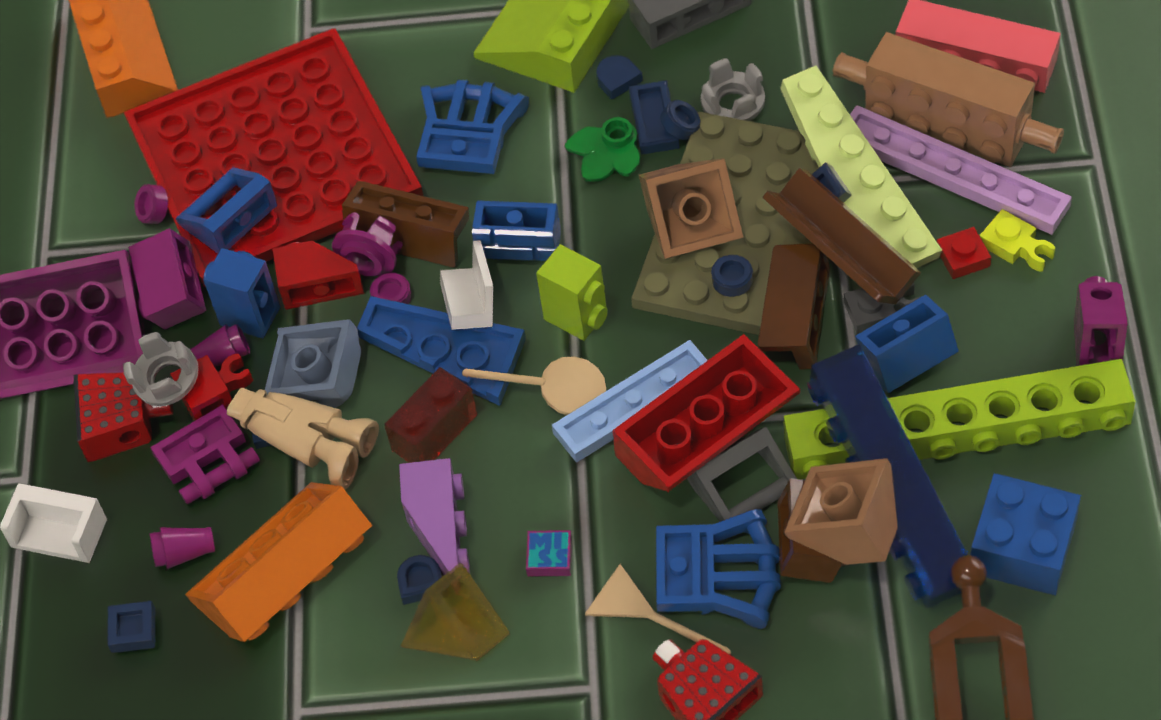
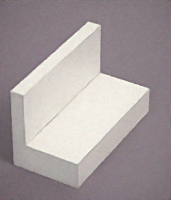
M481 240L473 241L472 268L440 270V285L451 330L492 327L493 283Z

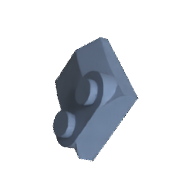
M348 319L278 328V338L265 386L267 394L275 392L310 401L316 400L319 404L333 408L342 405L352 394L361 356L358 330L353 322Z

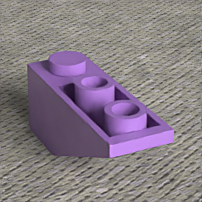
M450 458L399 464L401 502L407 523L430 557L438 563L442 575L455 593L463 592L462 575L470 574L467 548L460 549V537L467 536L465 512L458 511L457 500L464 499L462 474H454Z

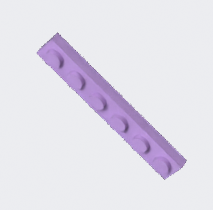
M858 105L850 114L882 162L1000 212L1004 209L1048 234L1053 235L1071 206L1072 196Z

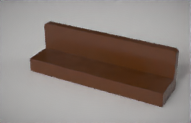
M799 168L780 193L767 191L764 194V200L877 302L896 305L921 274L913 264L806 169Z

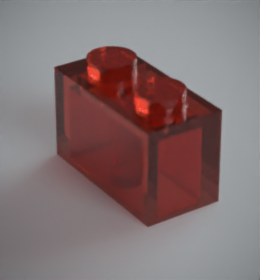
M439 367L384 424L391 451L409 463L435 460L477 416L472 388Z

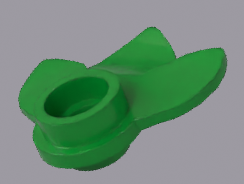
M621 117L608 119L602 125V128L585 127L572 135L564 145L565 150L584 157L581 172L583 179L589 182L602 181L608 178L614 171L623 176H630L640 163V153L635 146L637 143V131L627 119Z

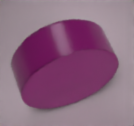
M145 184L136 194V216L142 223H161L167 213V193L160 185Z
M382 274L372 282L370 287V295L373 297L410 304L412 293L409 282L401 274Z

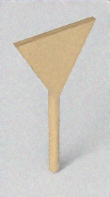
M619 564L585 613V616L649 618L695 642L706 639L728 654L731 653L729 648L655 612L621 564Z

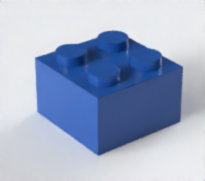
M994 473L971 547V556L980 559L986 567V578L1056 596L1077 521L1081 495Z

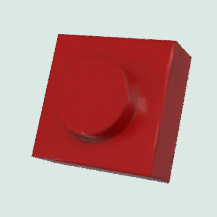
M975 227L939 238L936 241L942 249L940 257L952 279L991 266V256Z

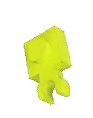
M1004 209L996 215L979 235L988 251L1011 264L1020 256L1027 261L1032 269L1039 272L1044 270L1045 260L1037 255L1044 254L1052 260L1055 255V246L1046 240L1035 239L1036 227Z

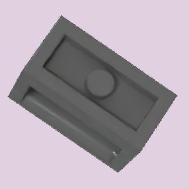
M764 427L729 446L687 479L694 491L719 522L754 509H764L780 498L790 478H797L768 429ZM758 452L779 479L728 510L711 480Z

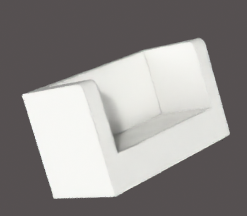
M18 483L0 524V529L11 548L90 563L107 518L97 498Z

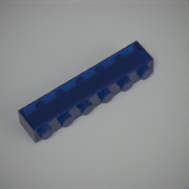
M858 344L813 364L810 374L811 381L807 382V387L814 403L817 406L823 404L830 418L826 420V425L832 439L836 444L843 443L849 457L845 458V462L888 459L891 463L898 529L889 552L894 560L901 558L908 572L907 575H904V579L912 597L915 600L921 598L927 609L960 594L961 589L952 581L950 575L951 567L959 557L968 554L860 345Z

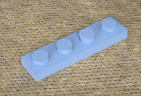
M689 340L552 424L553 434L577 463L613 440V429L697 369L707 359Z

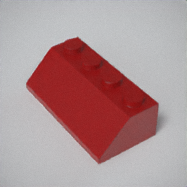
M743 334L613 429L615 456L642 484L669 492L799 395L800 388Z

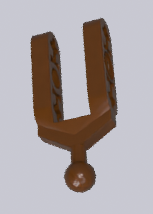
M966 555L959 557L954 561L950 575L954 584L961 589L963 608L930 631L928 635L935 720H962L954 644L997 642L1005 720H1033L1022 626L981 606L979 587L986 580V567L975 556Z

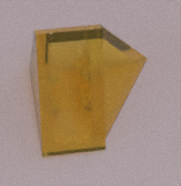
M459 563L425 590L400 647L478 661L508 636L510 632L463 564Z

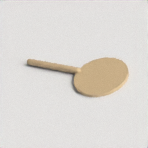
M575 356L562 357L551 362L543 371L542 377L464 369L462 371L464 377L540 385L542 396L547 404L558 413L564 415L572 413L606 392L605 378L598 367L588 360Z

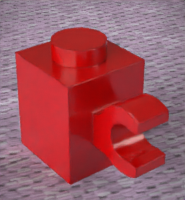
M233 354L223 361L219 372H217L210 358L206 355L197 360L199 369L197 380L191 391L181 400L192 419L196 421L221 405L227 410L232 401L229 392L247 387L253 382V378L249 369H245L240 373H233L244 366L240 354ZM181 368L170 373L174 381L179 379Z

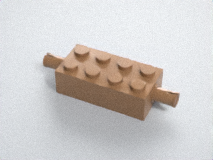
M888 32L883 36L869 62L841 52L833 67L834 77H840L864 86L866 91L865 109L963 151L983 157L989 162L1011 167L1024 142L1055 154L1063 139L1064 129L1031 119L1035 82Z

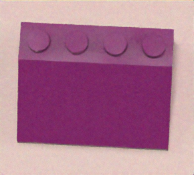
M120 250L0 275V399L73 385V375L124 372L123 364L125 362L136 364L143 354L138 340L145 336L143 316L137 305L139 292L137 283L133 278L132 262L128 251Z

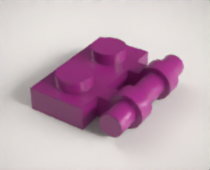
M223 405L150 447L154 457L173 485L186 477L191 479L192 483L178 490L187 505L199 497L206 499L215 493L214 488L234 477L237 480L248 473L246 469L260 461L252 447L239 455L235 452L234 449L245 443L246 440L233 418L227 415V410ZM220 457L224 460V464L207 474H204L201 468Z

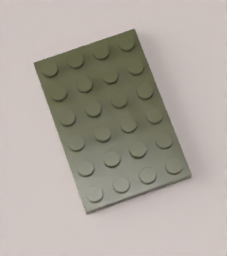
M699 112L700 128L690 135L680 164L725 159L743 238L665 259L656 234H654L631 298L632 308L759 335L773 247L775 245L813 244L764 200L763 196L767 191L780 193L799 168L806 169L812 174L819 167L817 162L812 160L808 152L804 136L797 130ZM739 255L747 259L752 265L753 283L746 293L740 296L729 297L720 294L713 287L711 270L714 263L723 256Z

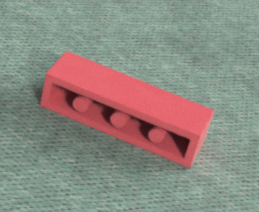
M908 0L895 35L1035 82L1034 90L1045 93L1058 58L1061 33L922 0Z

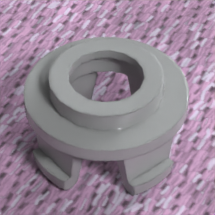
M727 58L709 66V81L701 89V105L704 112L751 121L758 116L765 104V92L761 85L763 77L760 70L753 63H750L746 68V73L732 71ZM728 94L742 95L743 97L734 101L732 110L725 109L719 105L720 100Z
M158 332L150 333L140 338L138 341L143 354L135 365L131 362L123 364V371L129 385L132 384L135 393L147 404L166 406L181 400L191 391L198 377L199 369L195 355L181 341L167 342ZM169 365L181 368V374L177 381L168 377L155 383L156 375L162 368Z

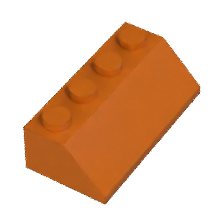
M69 0L93 82L107 118L122 114L124 111L178 90L148 0Z
M310 482L185 595L230 638L245 642L247 639L254 640L269 627L268 620L279 610L285 611L298 602L301 598L300 591L311 581L317 582L324 578L332 570V562L343 552L349 553L356 549L365 538L363 534L373 525L342 486Z

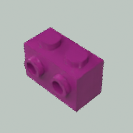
M169 228L128 247L132 262L133 278L137 283L139 292L137 305L141 315L146 320L155 323L163 329H167L206 312L190 241Z

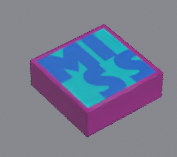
M571 530L528 531L527 576H571Z

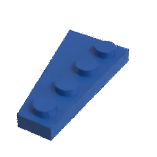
M370 296L357 327L360 339L498 406L501 405L509 382L464 377L462 371L464 369L513 374L526 340L523 329L493 323L492 327L451 330L448 313L373 296Z

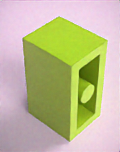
M559 244L536 273L543 317L545 321L584 341L593 329L597 330L603 325L608 314L602 268L600 264Z

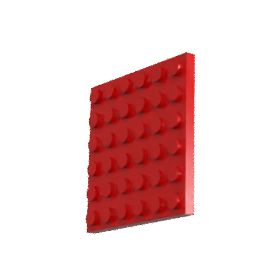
M336 28L124 111L126 120L156 185L162 186L167 193L168 210L179 234L190 241L196 270L204 287H206L203 280L205 269L210 262H214L218 253L182 228L176 221V217L232 167L259 173L271 183L277 206L228 249L235 252L245 251L252 254L255 258L265 261L274 259L272 248L286 246L295 242H315L343 230L342 204L358 180L424 196L422 186ZM236 185L204 213L201 218L209 219L237 194L241 188Z

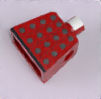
M124 372L73 375L77 441L87 462H93L148 444L152 440L151 418L173 415V404L153 406L145 403L135 393L132 384L129 385Z
M669 639L663 642L653 654L652 659L664 670L657 679L659 696L676 720H737L763 697L762 676L706 639L699 640L686 652Z

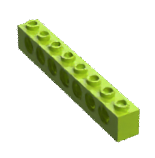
M1122 359L878 400L910 463L928 458L946 459L957 453L975 450L978 452H988L999 446L1016 443L1030 445L1040 439L1058 436L1071 438L1078 436L1082 432L1099 429L1107 431L1117 430L1124 425L1131 424L1136 403ZM1086 400L1091 402V404H1084L1079 401ZM843 406L783 416L785 445L790 467L797 479H806L810 468L814 466L870 460ZM1043 407L1049 409V411H1041L1037 408ZM1001 414L1007 416V418H998L994 415ZM952 422H963L965 425H955ZM910 429H921V430H923V432L915 433V432H911V431H909V430H910ZM836 443L839 444V446L828 447L825 446V444Z

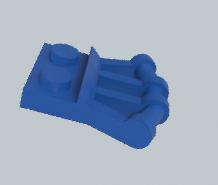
M457 80L456 84L430 88V85L420 87L427 119L416 156L418 167L495 174L500 150L503 148L504 134L517 117L521 118L526 113L529 106V97L520 93L513 95L495 87V83L484 82L482 86L470 85L468 80ZM452 100L447 119H437L434 104ZM468 100L478 101L473 122L461 121L464 105ZM494 103L505 107L493 124L487 123L491 106Z
M754 509L711 525L656 526L657 612L702 611V615H705L711 611H717L742 619L746 624L754 628H766L770 618V614L767 611L775 591L781 588V576L776 572V563L780 560L779 547L773 544L765 528L767 520L762 510ZM742 532L749 533L754 544L714 545L718 541ZM755 562L758 564V571L714 572V563ZM715 590H757L752 604L715 592Z

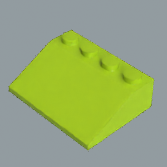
M508 0L474 51V58L575 93L629 8V0Z

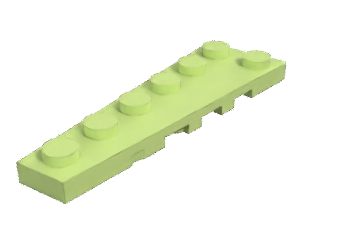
M813 66L783 79L780 89L799 132L805 138V145L812 160L817 162L818 167H821L825 162L832 165L852 194L844 204L916 268L938 259L942 252L941 247L818 67Z

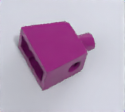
M1093 276L1078 285L1074 315L1076 366L1116 359L1123 360L1128 322L1121 284L1107 282L1103 277ZM1094 330L1105 334L1106 341L1103 344L1095 345Z

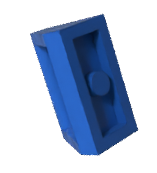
M232 167L176 217V221L194 237L216 253H219L221 248L230 249L277 206V202L268 179L259 173ZM236 185L241 188L237 194L209 219L201 218L204 213Z

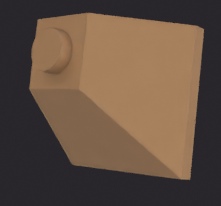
M724 158L677 164L639 175L647 212L665 259L743 238Z
M877 459L811 467L784 533L786 536L846 565L886 561L898 529L892 468L889 460Z

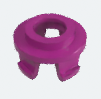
M356 212L349 214L342 223L344 226L343 230L336 234L332 242L333 252L356 263L361 275L380 276L385 273H391L396 265V255L402 248L401 241H397L390 246L396 226L386 218L378 216L367 232L356 230L359 215Z

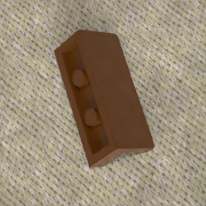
M359 180L342 204L343 221L349 214L358 213L359 220L356 230L367 232L378 216H382L392 222L396 228L390 246L397 241H401L402 248L398 254L449 267H455L457 264V239L469 220V207Z
M814 244L775 245L773 247L758 346L762 352L792 351L799 369H816L830 265L826 255Z

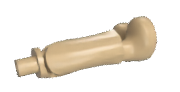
M243 387L240 388L227 408V415L240 420L242 428L250 430L267 443L307 466L313 468L320 460H323L328 466V477L331 485L342 486L344 490L350 486L356 475L358 456L365 458L370 454L379 433V424L372 419L357 418L346 420L342 418V411L340 409L291 395L275 392L267 394L266 390L259 389L255 393ZM334 438H338L342 442H335L333 440Z

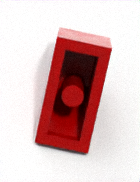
M307 241L272 248L278 288L285 310L364 294L357 264L314 241Z

